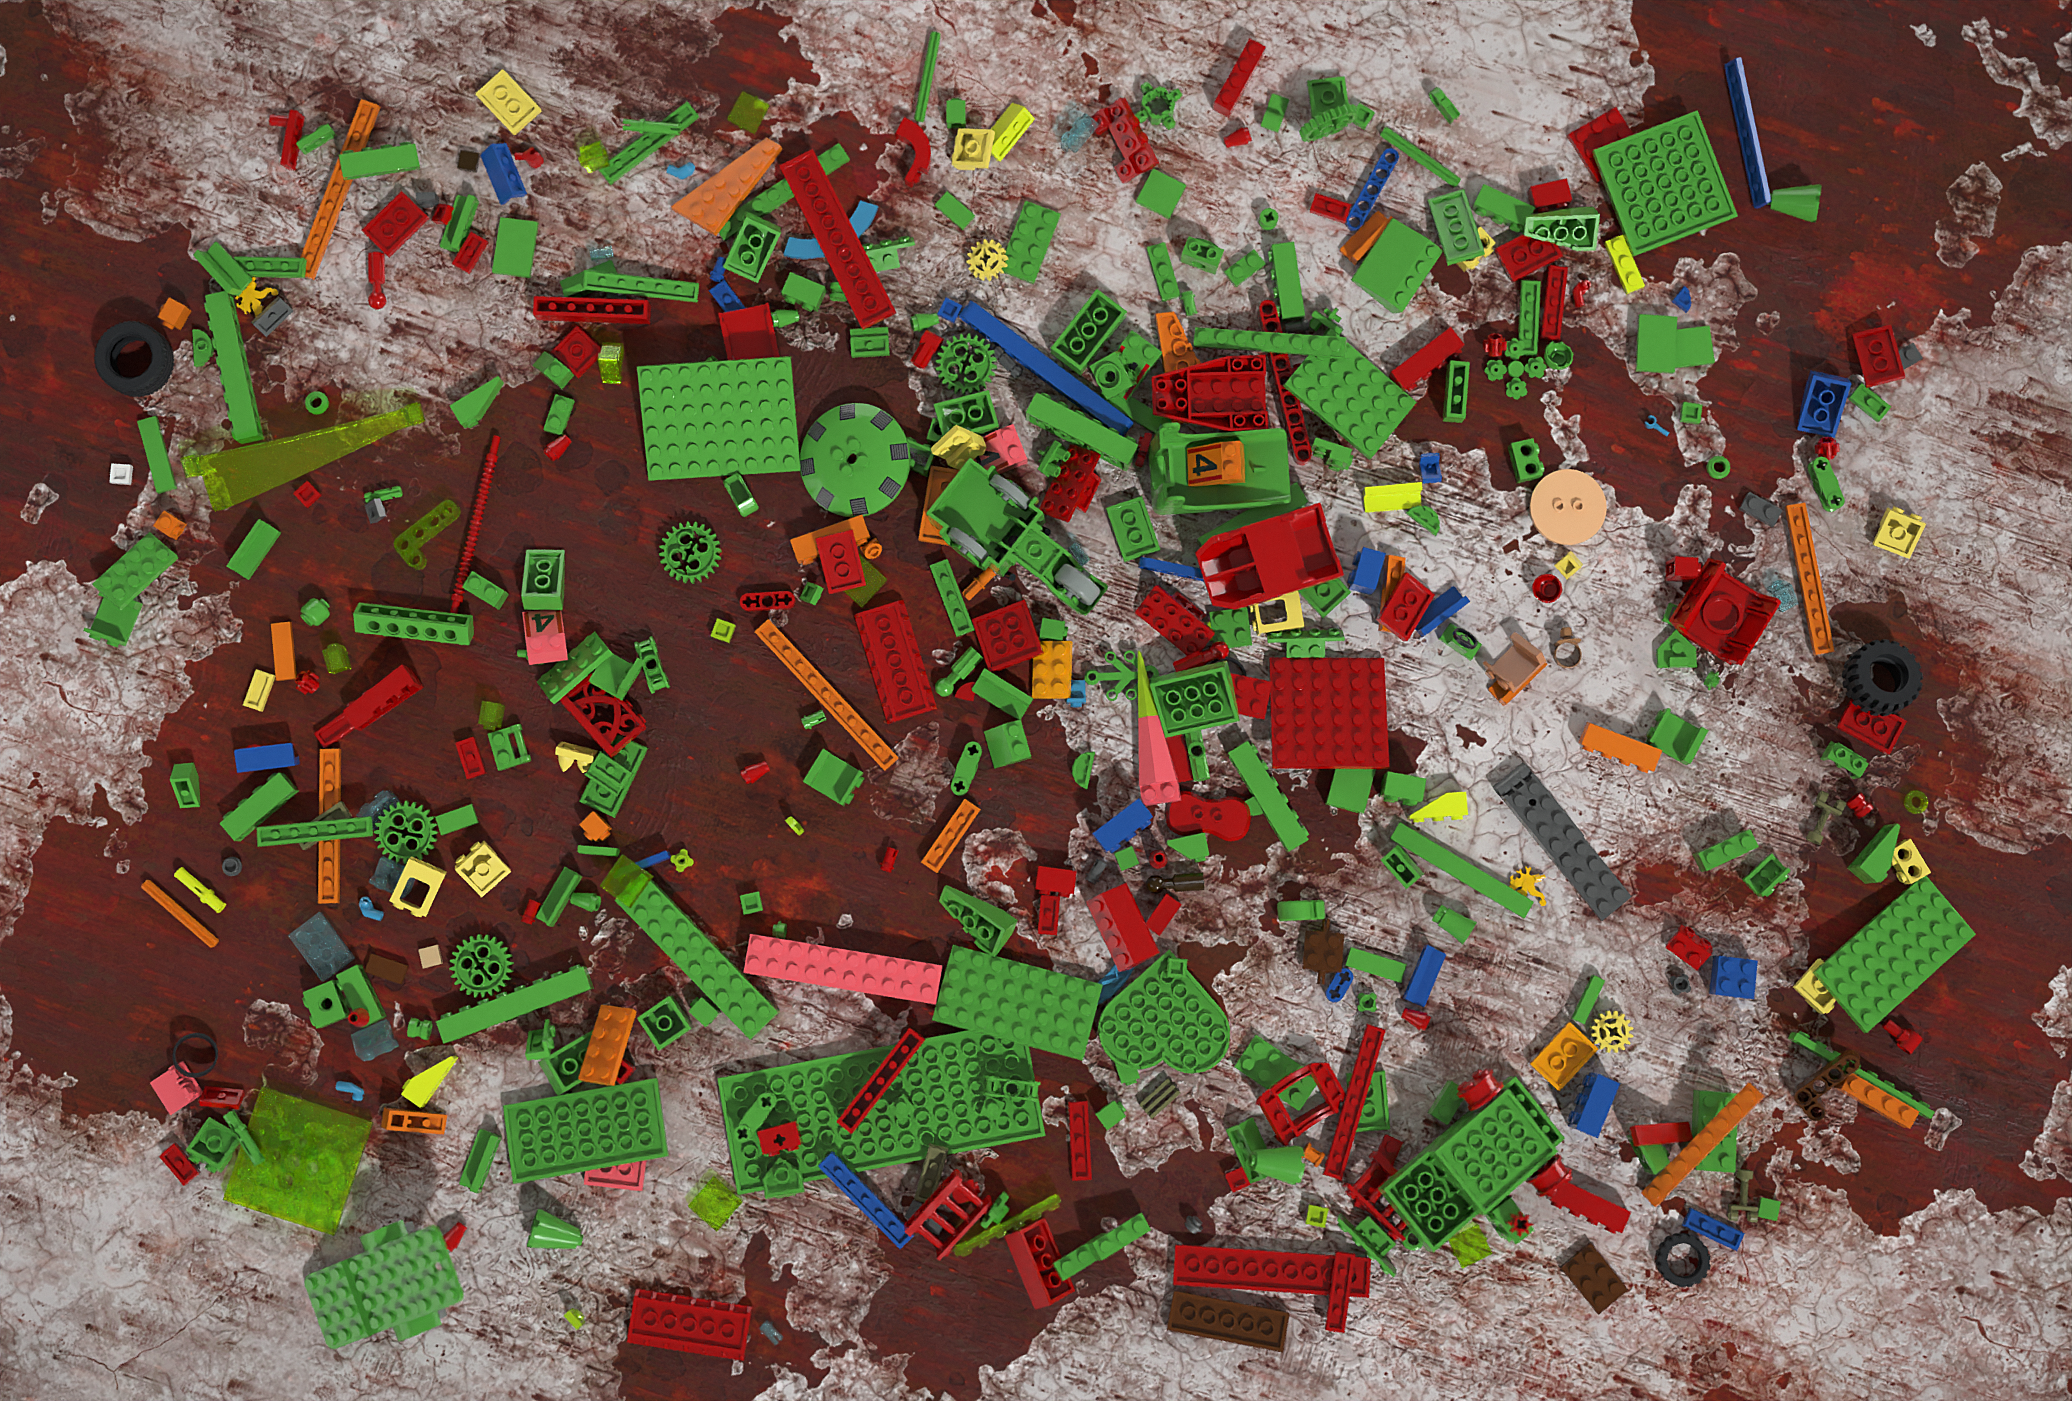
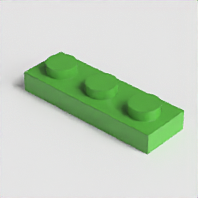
M1165 242L1148 246L1147 253L1162 302L1179 298L1181 295Z

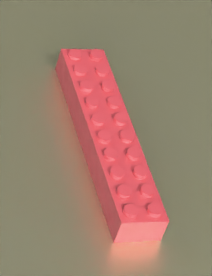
M750 934L743 973L937 1004L943 965Z

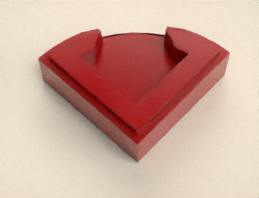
M976 682L962 685L957 690L955 698L973 702L975 693L972 692V688Z

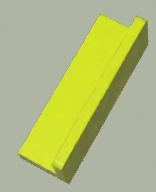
M1011 103L991 128L995 132L991 155L996 161L1001 162L1035 120L1024 106Z
M1422 482L1365 487L1362 490L1365 513L1404 510L1422 506L1420 492L1423 490Z

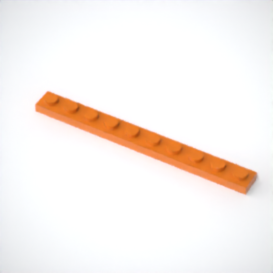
M360 100L340 155L346 150L361 152V149L366 147L380 110L379 105ZM339 158L300 257L307 260L305 277L315 280L353 179L344 181Z
M769 619L755 631L761 640L884 771L899 759Z

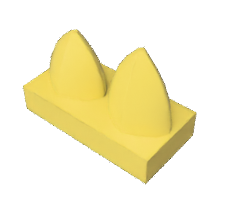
M561 741L556 747L555 754L558 755L559 765L563 772L576 759L579 769L584 773L589 770V767L598 756V750Z

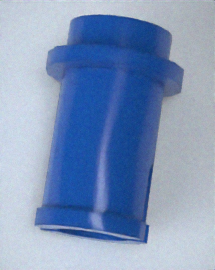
M717 258L713 271L709 273L711 280L721 282L724 279L725 268H723V265L726 261L725 258Z

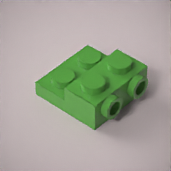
M1315 437L1311 445L1313 456L1321 459L1326 457L1325 465L1329 466L1330 470L1339 472L1344 469L1348 470L1349 466H1351L1354 457L1350 455L1352 449Z
M209 1117L187 1147L186 1152L189 1155L188 1159L196 1164L199 1162L206 1165L205 1169L215 1174L216 1171L222 1173L240 1142L236 1136L232 1135L231 1129Z

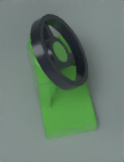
M1451 623L1439 638L1440 641L1470 661L1482 645L1470 632L1457 628Z

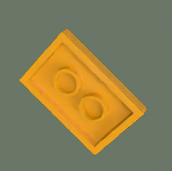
M1040 641L1044 654L1033 658L1032 698H1071L1073 642Z
M1568 1022L1530 1062V1065L1557 1091H1560L1596 1053L1598 1048L1571 1022Z

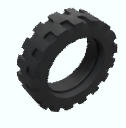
M1674 1233L1672 1236H1667L1659 1244L1655 1262L1659 1273L1665 1280L1679 1287H1692L1694 1284L1701 1283V1280L1708 1275L1707 1271L1711 1267L1709 1264L1711 1256L1708 1254V1248L1700 1239L1687 1233ZM1685 1243L1695 1248L1699 1261L1693 1273L1682 1277L1675 1275L1670 1270L1667 1259L1669 1252L1674 1246Z

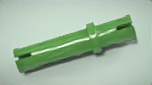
M642 118L640 120L623 119V124L631 125L623 126L624 131H639L641 134L645 132L678 136L681 130H673V128H681L680 123L646 121Z
M235 1110L224 1115L223 1118L230 1126L232 1135L236 1136L253 1165L256 1166L262 1163L265 1157L246 1130L247 1126L240 1121Z

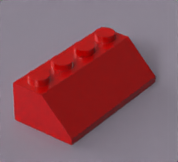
M1127 883L1105 891L1086 901L1119 972L1129 970L1160 953Z
M1045 1217L1004 1236L1034 1310L1050 1306L1075 1291L1070 1277L1061 1281L1052 1263L1062 1257Z

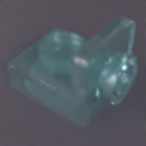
M1777 580L1766 588L1769 593L1773 594V597L1781 601L1778 607L1780 612H1784L1799 604L1792 584L1784 580Z

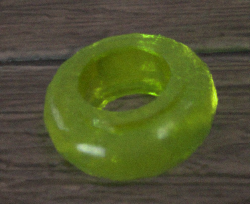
M1910 791L1904 798L1905 808L1910 813L1920 814L1927 809L1928 798L1921 791ZM1915 796L1921 802L1918 808L1912 805V799Z

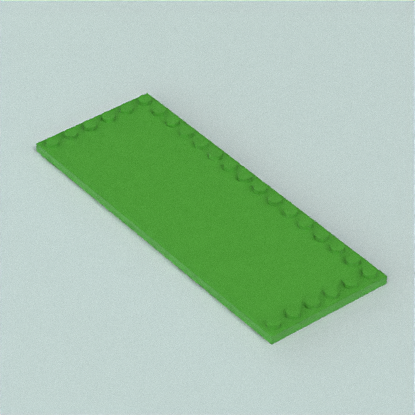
M970 1030L925 1038L926 1040L852 1134L839 1125L837 1120L896 1044L717 1078L738 1195L764 1190L763 1177L771 1169L779 1156L800 1170L803 1175V1182L829 1178L818 1167V1164L832 1151L855 1173L925 1159L929 1143L948 1148V1155L1046 1136L1039 1102L1007 1097H993L1005 1102L999 1120L996 1121L980 1114L987 1097L982 1095L986 1085L985 1075L1014 1080L1035 1081L1029 1046ZM1008 1084L1006 1091L1009 1094L1015 1093L1017 1091L1016 1084ZM771 1092L776 1096L777 1103L759 1130L797 1120L803 1143L798 1145L799 1149L788 1152L786 1148L779 1150L780 1154L769 1157L768 1154L763 1155L757 1131L750 1140L741 1143L734 1138V1130L758 1097L763 1093ZM905 1094L916 1109L900 1122L888 1106ZM763 1097V1100L765 1101V1106L768 1104H772L770 1103V1097ZM746 1129L739 1130L741 1132L740 1137L748 1136ZM778 1134L779 1137L776 1138V1142L782 1144L786 1139Z

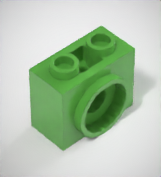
M1189 236L1180 262L1215 275L1224 249L1219 248L1208 240Z
M1120 350L1089 366L1107 400L1137 385L1136 374L1132 369H1129L1127 365L1128 359ZM1110 371L1115 374L1114 381H1111L1108 377Z
M331 980L303 992V1003L306 1008H309L311 1013L309 1018L312 1025L316 1026V1029L348 1018L350 1013L345 997L338 988L336 980ZM328 998L332 1001V1006L329 1009L325 1006V1001Z

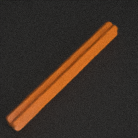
M146 880L141 885L144 891L211 948L217 945L219 940L151 880Z

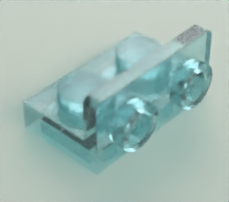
M387 1019L351 1034L355 1053L362 1061L372 1060L376 1056L390 1052L399 1046L398 1041L394 1039L390 1022Z

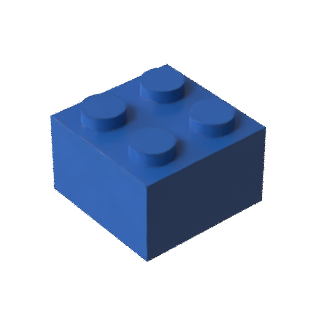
M1363 547L1360 552L1357 551L1352 562L1355 568L1349 573L1347 583L1350 584L1349 589L1371 595L1376 590L1386 553Z
M1713 956L1709 994L1754 999L1758 960Z

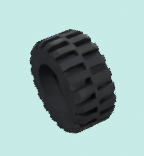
M1888 639L1874 640L1855 651L1849 657V660L1845 662V670L1842 671V678H1845L1842 682L1843 688L1847 689V697H1851L1852 703L1855 706L1859 705L1861 711L1865 713L1870 711V714L1874 716L1879 714L1881 716H1888L1907 707L1918 697V691L1922 689L1923 685L1920 682L1923 679V673L1919 671L1921 666L1919 662L1915 661L1916 656L1913 653L1910 654L1907 647L1899 646L1900 643L1896 641L1889 643ZM1871 663L1880 664L1890 671L1895 681L1893 693L1885 692L1873 683L1870 677Z

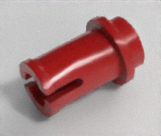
M887 847L883 862L880 863V869L891 873L894 870L893 865L899 851Z
M529 899L524 914L520 916L522 917L521 921L532 925L536 921L534 918L541 903Z

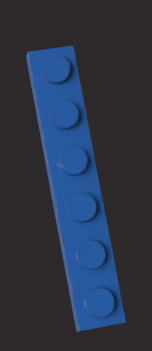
M833 1151L818 1164V1167L899 1249L914 1236V1233L910 1237L904 1232V1223Z

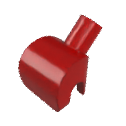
M533 146L524 153L515 152L514 154L515 160H525L531 168H538L544 163V159L535 151Z

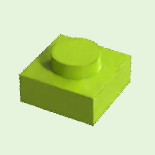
M717 618L711 637L730 643L736 625Z
M1309 1204L1305 1224L1325 1228L1329 1209Z
M571 1308L564 1315L576 1330L586 1322L584 1315L578 1309Z

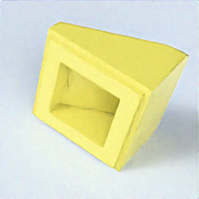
M1570 551L1554 566L1568 579L1583 566V563Z

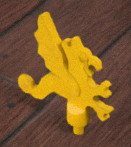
M252 277V281L239 296H236L235 299L243 298L240 301L242 304L239 305L237 303V307L244 310L245 314L252 312L250 307L252 302V309L255 317H257L264 308L261 305L262 302L258 299H263L269 292L273 296H277L278 290L265 288L261 292L255 291L257 285L255 283L256 278Z
M1526 866V874H1523L1521 869L1519 871L1516 870V873H1519L1521 877H1516L1514 880L1513 875L1510 876L1509 887L1513 890L1521 887L1517 892L1523 896H1527L1528 890L1530 895L1541 898L1539 901L1540 906H1545V896L1543 893L1535 890L1534 883L1541 882V879L1546 878L1545 874L1531 876L1529 875L1531 867L1527 868Z

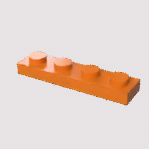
M1385 555L1380 611L1405 571V557ZM1379 622L1378 631L1392 633Z
M964 799L921 863L938 873L981 809Z

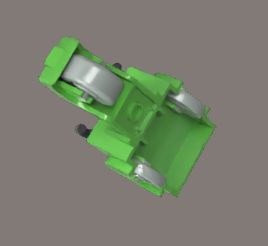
M969 458L926 513L930 523L940 530L939 535L978 568L985 571L989 567L1001 577L1011 581L1015 580L1016 575L1008 571V569L1018 563L1041 580L1052 595L1076 613L1088 615L1108 589V585L1090 574L1066 549L1048 537L1051 534V530L1043 526L1046 521L1044 513L1036 507L1039 503L1038 498L1034 497L1032 500L1020 486L1012 480L1003 478L997 472L994 465H991L987 471L973 459Z

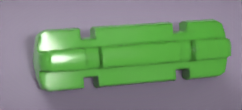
M395 486L392 489L386 488L374 491V493H365L364 498L368 504L373 499L380 498L381 501L393 499V497H401L403 492L400 486Z

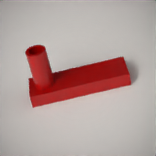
M290 110L289 116L273 114L269 116V124L271 126L286 127L280 164L291 171L296 170L299 147L296 143L302 137L305 116L297 110Z

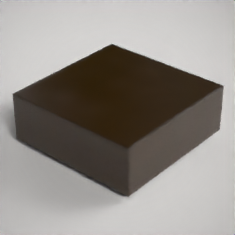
M460 150L457 169L477 173L480 154Z

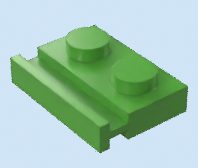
M888 327L866 328L864 330L850 329L852 358L890 356Z
M602 752L598 754L587 773H585V776L617 797L633 775L632 772Z

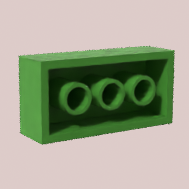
M1096 289L1053 344L1051 354L1081 376L1124 321L1127 311Z
M1693 1090V1139L1738 1093ZM1737 1126L1694 1170L1735 1173Z

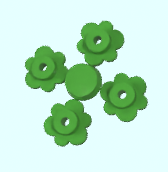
M1513 338L1511 342L1507 341L1505 355L1507 357L1510 356L1514 361H1511L1506 367L1502 365L1501 360H1490L1487 363V368H1485V373L1488 374V379L1491 381L1501 380L1506 372L1510 376L1515 377L1506 384L1508 388L1506 395L1518 400L1520 396L1527 394V389L1525 388L1526 383L1517 377L1521 376L1525 370V372L1529 373V377L1541 378L1547 366L1543 364L1541 357L1530 358L1528 364L1524 366L1518 359L1525 354L1523 350L1525 343Z

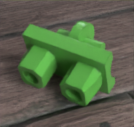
M1328 308L1324 310L1323 313L1328 315V318L1317 310L1311 315L1313 317L1309 327L1315 331H1318L1322 323L1328 327L1324 335L1330 328L1338 335L1344 330L1332 321L1333 319L1339 323L1342 319L1336 315L1339 310L1337 308L1333 311Z
M1054 440L1051 447L1047 446L1044 451L1038 450L1037 454L1041 456L1038 460V463H1040L1038 470L1048 478L1049 476L1058 477L1061 468L1056 464L1059 459L1066 462L1071 454L1060 442Z

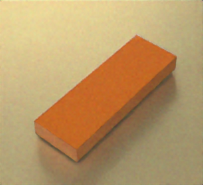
M292 622L271 624L276 681L295 679L297 674Z

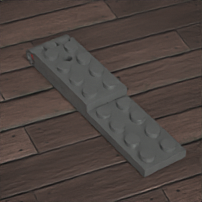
M1522 762L1493 786L1495 792L1600 921H1603L1632 897L1586 841L1583 833L1525 763ZM1530 799L1534 801L1533 806H1530L1529 804Z

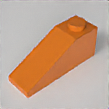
M384 1107L381 1127L386 1130L445 1134L447 1115Z

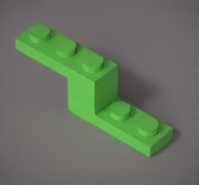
M1138 1213L1108 1233L1099 1234L1055 1261L1052 1265L1061 1281H1064L1093 1262L1104 1260L1151 1231L1142 1213Z

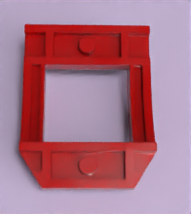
M1328 1062L1310 1063L1271 1086L1257 1098L1255 1105H1259L1276 1134L1273 1137L1286 1147L1289 1145V1141L1301 1135L1314 1124L1332 1114H1337L1340 1102L1344 1101L1346 1094ZM1311 1074L1326 1102L1312 1108L1292 1121L1278 1095L1292 1084Z

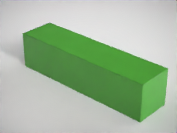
M1595 975L1591 976L1571 1019L1585 1024L1605 980Z

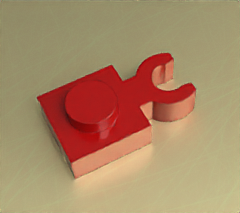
M1145 432L1144 437L1140 436L1138 441V448L1140 450L1135 466L1142 468L1153 434Z

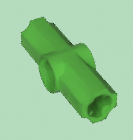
M1201 730L1185 733L1193 781L1199 782L1210 779ZM1198 747L1201 749L1202 754L1195 756L1191 750Z

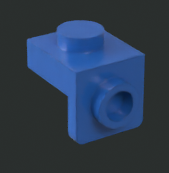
M1439 453L1420 455L1419 470L1422 484L1442 481Z

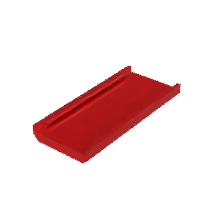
M769 303L718 313L728 360L780 357Z
M904 600L855 614L854 617L887 724L889 725L937 710Z
M637 1288L634 1294L627 1343L744 1361L753 1306Z

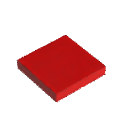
M577 325L551 351L578 379L605 352Z

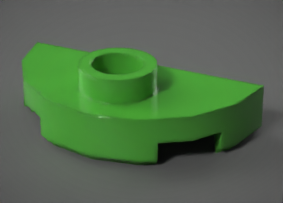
M193 329L195 367L205 365L210 357L213 356L214 347L212 339L206 333Z
M1416 506L1410 508L1405 513L1431 534L1437 535L1440 529L1438 514L1432 508Z
M1095 752L1081 754L1075 759L1072 766V775L1075 782L1085 789L1088 788Z

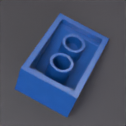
M1810 370L1803 395L1797 430L1835 438L1852 384L1850 380Z

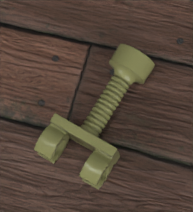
M1824 791L1818 793L1813 804L1823 809L1814 830L1809 831L1806 836L1808 841L1820 845L1824 838L1821 832L1829 814L1841 816L1846 806V802L1841 799L1835 802L1834 807L1825 804L1829 794Z
M1737 1169V1178H1740L1741 1181L1739 1205L1728 1204V1220L1738 1221V1210H1748L1747 1221L1757 1223L1758 1207L1747 1205L1748 1182L1750 1179H1753V1170Z

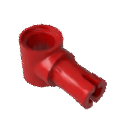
M1887 1019L1882 1025L1883 1029L1895 1037L1896 1045L1909 1055L1913 1053L1923 1040L1913 1030L1902 1029L1891 1019Z

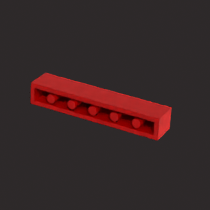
M534 296L533 316L540 321L650 324L651 305L648 300Z
M910 1027L840 1116L837 1123L852 1134L926 1039Z

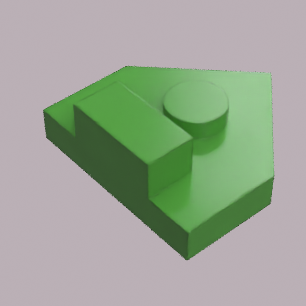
M1674 630L1656 649L1657 668L1697 667L1696 648L1677 630Z
M780 1156L763 1177L765 1199L783 1198L805 1192L802 1172Z
M1002 1191L990 1211L981 1220L980 1225L986 1229L992 1221L996 1224L1001 1222L1010 1207L1005 1205L1009 1194Z

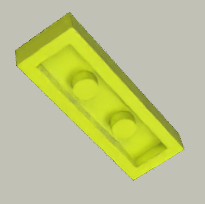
M1621 235L1606 241L1604 245L1625 294L1627 295L1644 288V282L1624 236Z

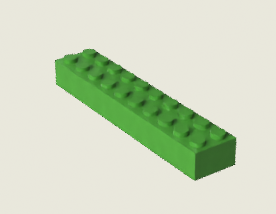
M642 873L615 900L750 1040L780 1012L647 874Z

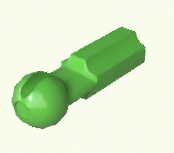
M970 646L951 667L952 672L949 676L941 678L936 682V692L943 697L952 694L959 678L964 679L983 657Z

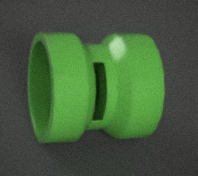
M411 1018L407 1036L412 1038L418 1036L421 1039L428 1040L432 1031V1021H420L417 1018Z

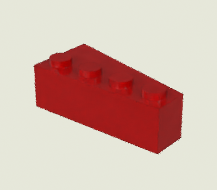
M400 665L371 689L365 691L357 700L349 702L343 712L356 730L362 731L424 688V686L411 668Z

